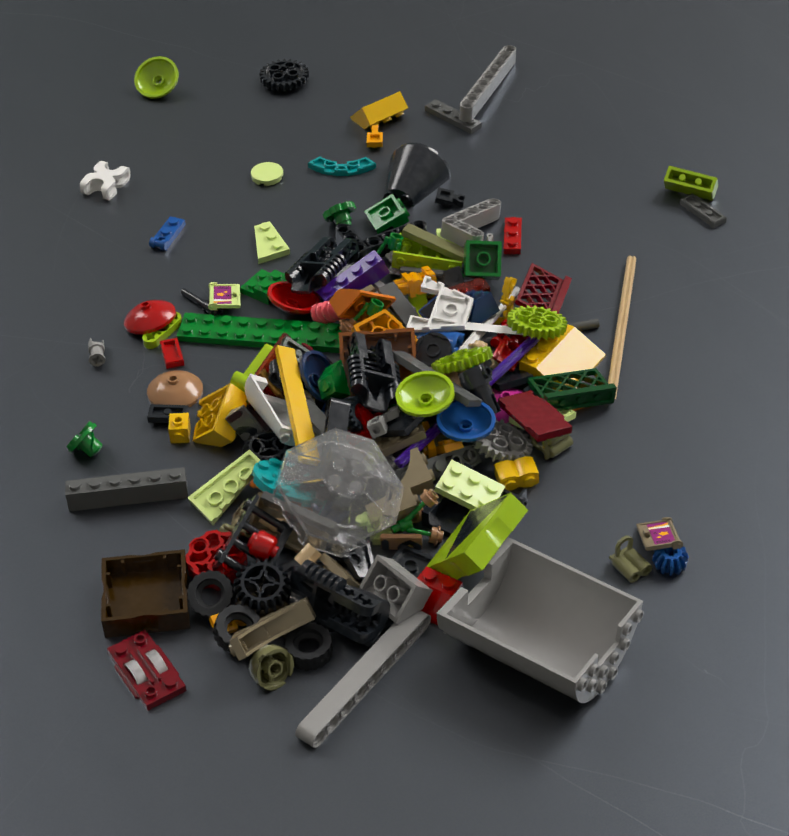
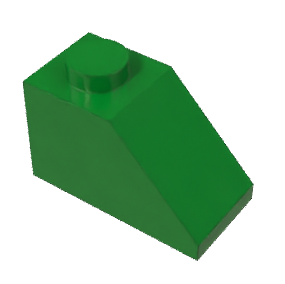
M338 360L325 368L317 382L322 400L330 399V397L346 398L350 396L342 360Z

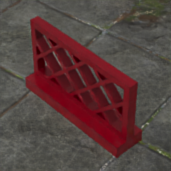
M532 263L514 303L525 308L527 305L530 307L537 306V308L544 307V309L550 308V311H557V314H559L572 278L566 275L564 279H561Z

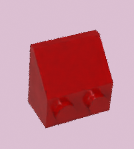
M426 566L417 578L433 591L421 611L431 616V623L438 625L437 612L460 587H463V582Z

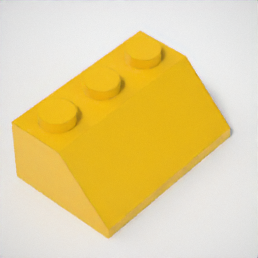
M399 91L361 108L350 118L363 129L369 127L372 129V125L379 126V123L382 121L383 124L391 121V117L395 116L398 118L404 115V111L408 109V106Z

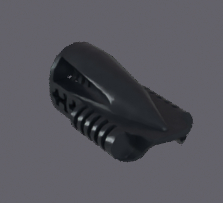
M323 237L285 272L286 280L292 284L291 292L310 294L316 289L325 287L331 280L358 260L360 256L358 243L355 239L345 238L337 246L333 237Z
M353 332L347 344L349 352L347 364L351 392L357 395L364 408L374 412L386 413L391 404H397L395 394L398 385L401 383L399 366L394 363L391 341L380 338L375 347L371 346L368 349L365 334Z
M305 560L302 565H294L290 575L291 595L289 602L292 604L307 597L316 614L315 620L311 622L324 626L329 632L336 631L361 644L368 643L382 631L390 614V604L388 601L371 592L347 585L346 579L340 578L337 574L310 560ZM374 620L373 627H371L370 623Z

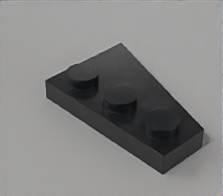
M337 524L340 532L337 537L332 535L330 537L355 581L362 582L374 561L366 526Z

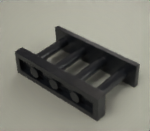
M256 494L251 500L248 498L242 506L244 511L223 549L219 548L213 558L216 561L212 567L217 569L222 563H225L237 572H241L242 564L227 555L232 545L257 560L256 557L249 554L247 544L237 539L241 529L251 535L254 532L258 533L260 531L246 522L251 512L277 528L278 534L276 538L278 543L276 546L280 548L274 559L272 557L268 559L270 564L274 560L276 562L297 520L290 517L286 521H280L255 505L260 496Z

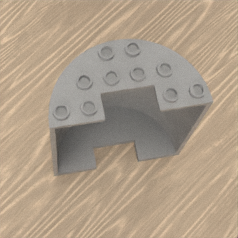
M507 537L484 568V577L469 593L467 589L460 587L437 612V624L439 629L443 630L445 634L580 703H586L592 700L598 693L602 694L607 687L608 681L610 679L614 680L616 677L618 666L631 644L637 624L641 621L644 611H642V600Z

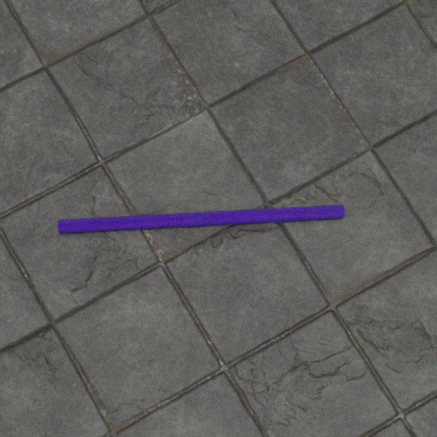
M528 337L492 370L491 377L493 380L489 382L490 386L539 342V339L537 337ZM437 423L433 424L425 432L427 438L412 444L397 457L394 462L398 468H403L410 461L411 449L418 447L419 451H421L441 433Z

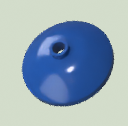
M453 400L450 406L437 414L436 417L437 427L441 433L459 442H474L485 438L493 431L496 422L494 411L484 402L479 407H466L457 400Z

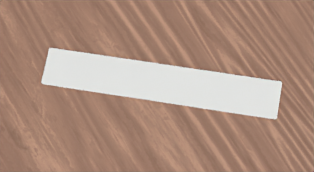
M467 322L465 330L523 335V333L517 334V331H512V328L502 325Z

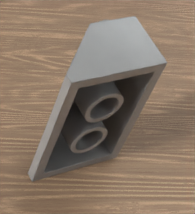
M380 555L376 556L359 586V589L371 592L388 601L390 604L389 618L397 624L423 609L433 591L394 559Z

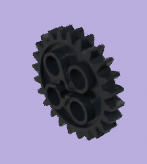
M278 59L277 62L267 63V66H263V69H260V82L267 89H277V92L280 89L283 92L286 89L291 91V88L297 89V86L302 87V84H306L309 78L308 67H306V64H302V62L297 63V60L291 61L289 59L286 61V59H283V61H280Z

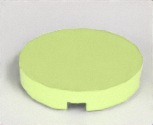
M273 162L260 163L251 169L252 181L258 185L260 183L264 184V186L274 185L282 180L281 177H283L282 167Z

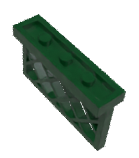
M597 368L530 377L527 380L534 393L538 397L544 398L558 411L614 403L617 389L614 383L608 384Z

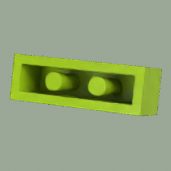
M669 166L664 178L665 189L688 195L693 193L697 197L713 201L718 189V179Z

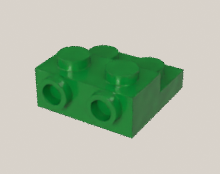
M393 194L364 211L378 234L391 226L397 228L409 222V212L404 207L400 198L396 199Z
M261 269L240 287V292L269 305L271 301L267 296L268 288L273 283L287 281L285 273L278 270H273L270 273Z

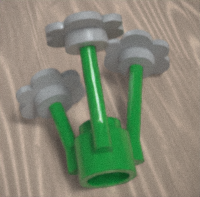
M392 232L389 237L385 236L384 242L377 251L378 255L386 244H388L389 249L400 252L404 237L395 232ZM393 251L385 255V258L390 263H392ZM391 266L388 268L389 274L400 275V269L391 268Z

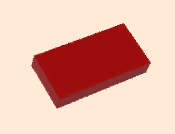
M178 338L160 341L166 369L184 366Z

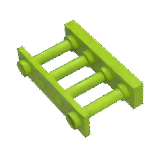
M404 237L400 252L393 251L391 268L400 269L401 266L421 268L429 266L435 270H448L460 266L462 270L463 261L449 258Z

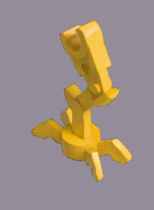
M505 277L502 288L503 295L500 302L507 306V310L503 312V317H499L493 325H500L503 320H507L508 312L514 309L515 297L511 296L509 299V296L516 285V278Z

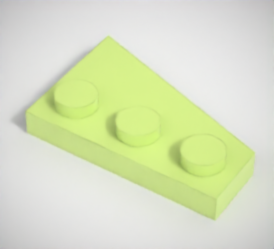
M270 221L254 226L258 264L290 254L289 247Z

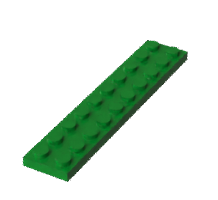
M185 313L177 333V338L181 342L263 348L265 344L276 347L281 344L285 336H288L300 345L301 343H306L313 350L319 352L340 353L339 333L342 331L339 329L340 324L337 323L324 324L322 322Z

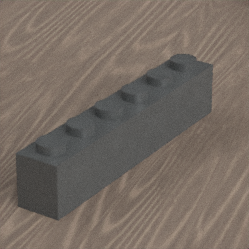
M185 467L68 480L65 481V496L70 512L188 498V484Z

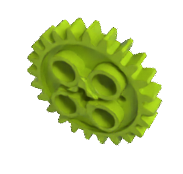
M527 305L526 308L520 306V309L514 307V310L511 309L508 312L507 324L509 328H512V331H517V334L523 333L524 337L528 335L530 338L537 337L540 340L543 337L548 340V337L554 339L564 335L567 329L566 317H562V314H557V311H550V308L544 309V307L537 308V306L530 307Z
M490 346L466 348L436 360L431 366L432 369L442 374L454 371L461 372L489 360L493 354Z

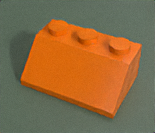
M339 289L334 293L329 302L338 317L351 319L372 298L383 302L384 307L382 310H387L395 302L396 298L364 290ZM367 310L360 316V318L357 321H363L369 318V315L366 313Z

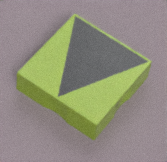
M508 493L470 510L428 563L427 567L457 580L482 571L527 513L528 509L512 493Z

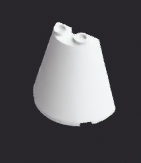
M249 374L245 383V394L248 402L276 434L281 443L295 446L286 400L264 394L262 391L268 384L267 379ZM304 390L306 400L311 399L315 403V398L307 390Z

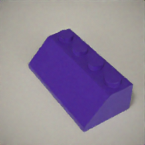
M373 250L331 280L325 287L317 290L316 293L322 302L329 301L339 289L361 290L371 284H375L390 272L383 259Z

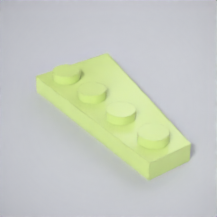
M249 449L188 497L189 502L214 525L253 478L251 476L253 467L261 460Z

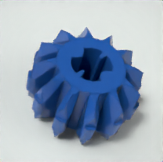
M670 547L654 550L652 561L655 564L656 570H661L662 575L665 573H669L670 576L673 573L679 575L687 567L689 556L685 547L680 549Z

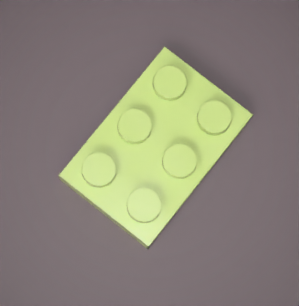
M451 460L435 486L434 492L472 510L499 498L505 486Z

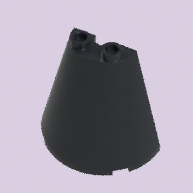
M421 143L401 145V147L393 152L390 158L383 199L393 194L396 199L400 198L404 205L414 207L451 178L447 162L438 156L436 150Z

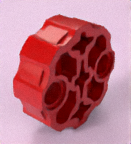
M211 530L190 542L189 551L185 555L190 577L194 579L196 575L198 576L203 571L207 572V570L219 571L234 584V580L237 579L236 570L225 563H222L217 569L212 567L216 561L213 559L219 548L223 549L232 532ZM232 545L227 555L242 565L247 566V554ZM208 585L204 588L221 590L217 585Z

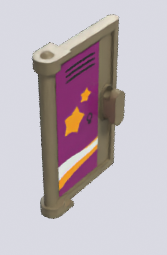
M663 517L659 521L636 524L646 551L670 547L680 549L683 547V542L676 532L671 517Z

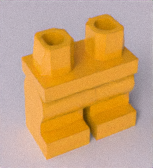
M429 266L421 267L422 272L401 273L402 278L393 280V282L403 295L408 294L410 298H414L416 294H426L421 292V285L425 275L437 282L436 274Z

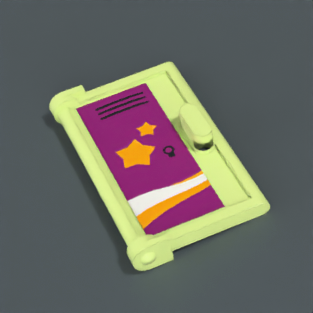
M209 283L208 308L210 310L241 307L240 284Z

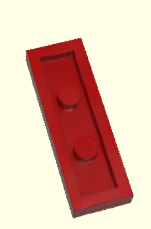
M505 217L504 254H521L522 218Z

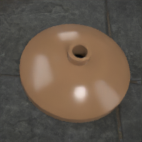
M182 370L168 371L158 375L150 382L147 388V396L151 404L188 405V408L197 403L203 394L201 380L196 375Z

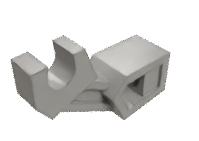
M397 405L389 408L388 412L367 421V428L372 439L386 434L388 430L387 422L400 416V410Z

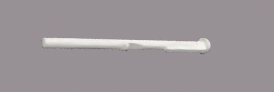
M514 287L509 299L511 296L516 297L518 295L519 287ZM501 303L498 306L500 311L491 316L484 324L493 325L507 306ZM474 331L463 345L460 346L459 350L471 349L468 346L469 343L472 344L476 340H480L486 332Z

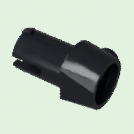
M482 363L459 373L458 377L462 388L480 398L482 402L491 407L495 414L501 411L489 384L493 380L491 377L492 370L489 366H485Z

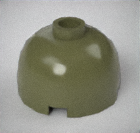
M274 644L264 645L256 650L249 662L251 677L259 686L267 690H276L286 683L284 680L287 676L291 677L294 668L292 655L286 649Z

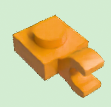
M372 125V132H367V147H383V132H378V125Z

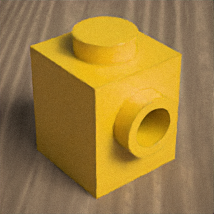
M189 413L169 415L168 431L170 443H190L191 424Z

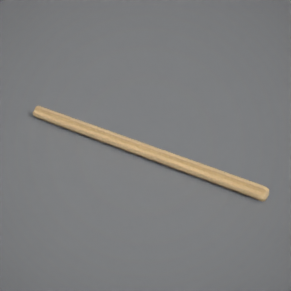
M628 256L626 261L608 384L614 383L617 389L636 267L635 256Z

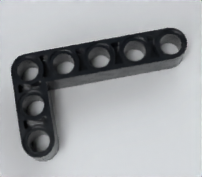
M417 220L410 223L427 231V223L425 221ZM339 224L335 227L336 243L339 245L345 238L355 239L360 252V256L356 261L358 262L373 250L377 252L384 242L385 236L389 237L392 232L402 233L407 224L363 240L348 224ZM386 244L379 256L382 258L394 250L389 249L388 244Z
M332 397L329 399L318 474V484L339 488L349 470L352 452L345 451L350 401Z

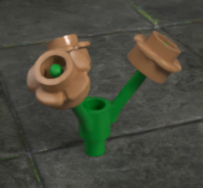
M424 489L420 495L422 502L408 516L397 521V524L390 526L393 534L399 531L401 533L406 531L408 533L429 536L428 542L436 546L437 543L442 542L444 531H441L440 526H432L430 532L415 529L412 524L422 521V510L425 505L430 508L435 504L438 505V495L432 489Z

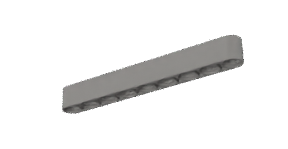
M506 45L501 49L460 102L459 119L461 121L469 122L474 119L516 62L515 46Z
M420 610L399 624L394 622L301 721L296 729L295 736L313 748L320 746L425 632L431 622V616Z

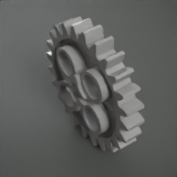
M496 419L495 427L488 436L471 442L475 444V449H480L478 453H485V458L492 457L493 462L496 459L499 462L504 460L514 461L520 457L530 456L533 444H531L532 440L528 439V434H523V429L518 430L517 426H511L509 422L506 424L503 419L500 422Z

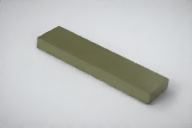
M410 223L402 230V236L449 258L463 261L462 264L464 263V248Z

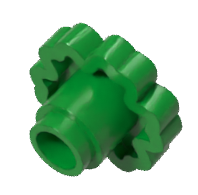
M346 201L330 207L322 215L325 221H334L336 226L339 224L351 226L352 219L350 213L355 212L357 208L354 202Z

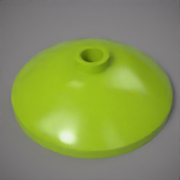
M156 56L149 58L138 67L135 73V87L144 97L151 99L161 98L175 88L179 78L178 68L167 57Z
M421 371L406 377L398 385L395 396L397 405L406 414L415 417H430L441 413L450 406L455 396V390L452 381L446 375L435 371Z

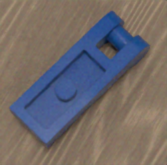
M169 217L157 234L150 238L149 246L167 250L185 227V220Z

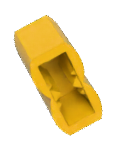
M531 456L520 457L514 461L504 460L494 464V474L497 482L504 485V489L508 491L519 487H532L539 483V472Z

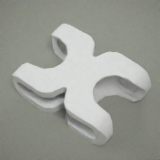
M99 161L94 166V173L87 174L81 180L80 191L87 195L95 191H101L102 199L111 200L117 194V188L124 187L129 181L130 168L120 166L115 170H109L108 162Z

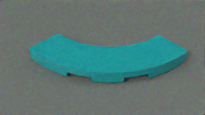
M319 156L308 162V168L326 175L351 176L375 169L376 163L367 157H363L358 160L347 161V164H337V161L327 160Z

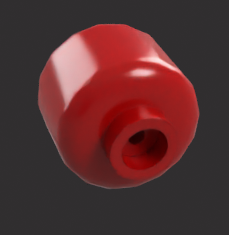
M260 530L258 533L254 532L247 544L249 554L262 561L270 557L274 559L280 548L276 546L278 543L277 538L264 530Z

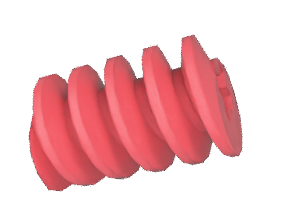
M329 301L320 302L317 305L314 304L311 308V317L314 322L327 324L339 321L340 319H346L337 316Z

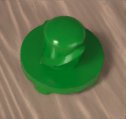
M89 421L79 433L81 436L76 435L66 446L68 452L71 454L77 448L89 457L97 455L102 448V443L94 437L93 433L97 425Z

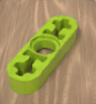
M176 312L173 321L162 328L167 330H157L144 334L142 336L144 347L154 349L160 345V341L166 340L181 325V314Z

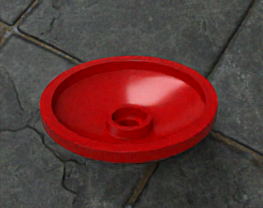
M288 281L271 284L267 292V296L273 305L290 314L311 313L312 306L320 303V298L315 291L310 294L292 293V284Z
M165 300L142 302L126 315L124 319L125 329L132 334H147L160 330L175 318V306Z

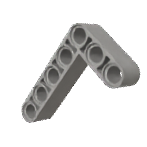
M487 199L442 219L440 236L463 248L466 240L483 241L484 232L477 228L499 219L501 201L498 199Z

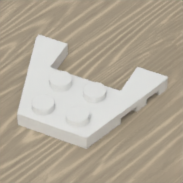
M425 275L421 285V292L438 295L431 316L427 319L410 315L406 328H414V332L465 330L474 304V298L456 289L451 290L445 287L444 283H437L431 280V277Z

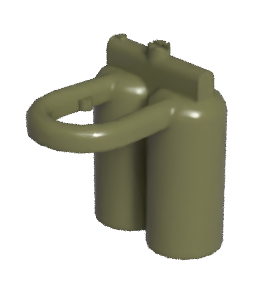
M570 434L542 441L541 446L530 435L531 443L536 449L544 453L546 460L556 457L573 445V439Z
M624 536L617 542L615 554L610 555L609 559L612 561V565L629 582L633 583L640 576L648 575L652 570V565L632 548L633 538ZM628 541L627 547L620 550L621 545Z

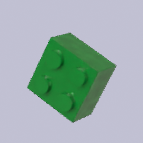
M466 240L464 244V279L499 280L501 277L502 242Z

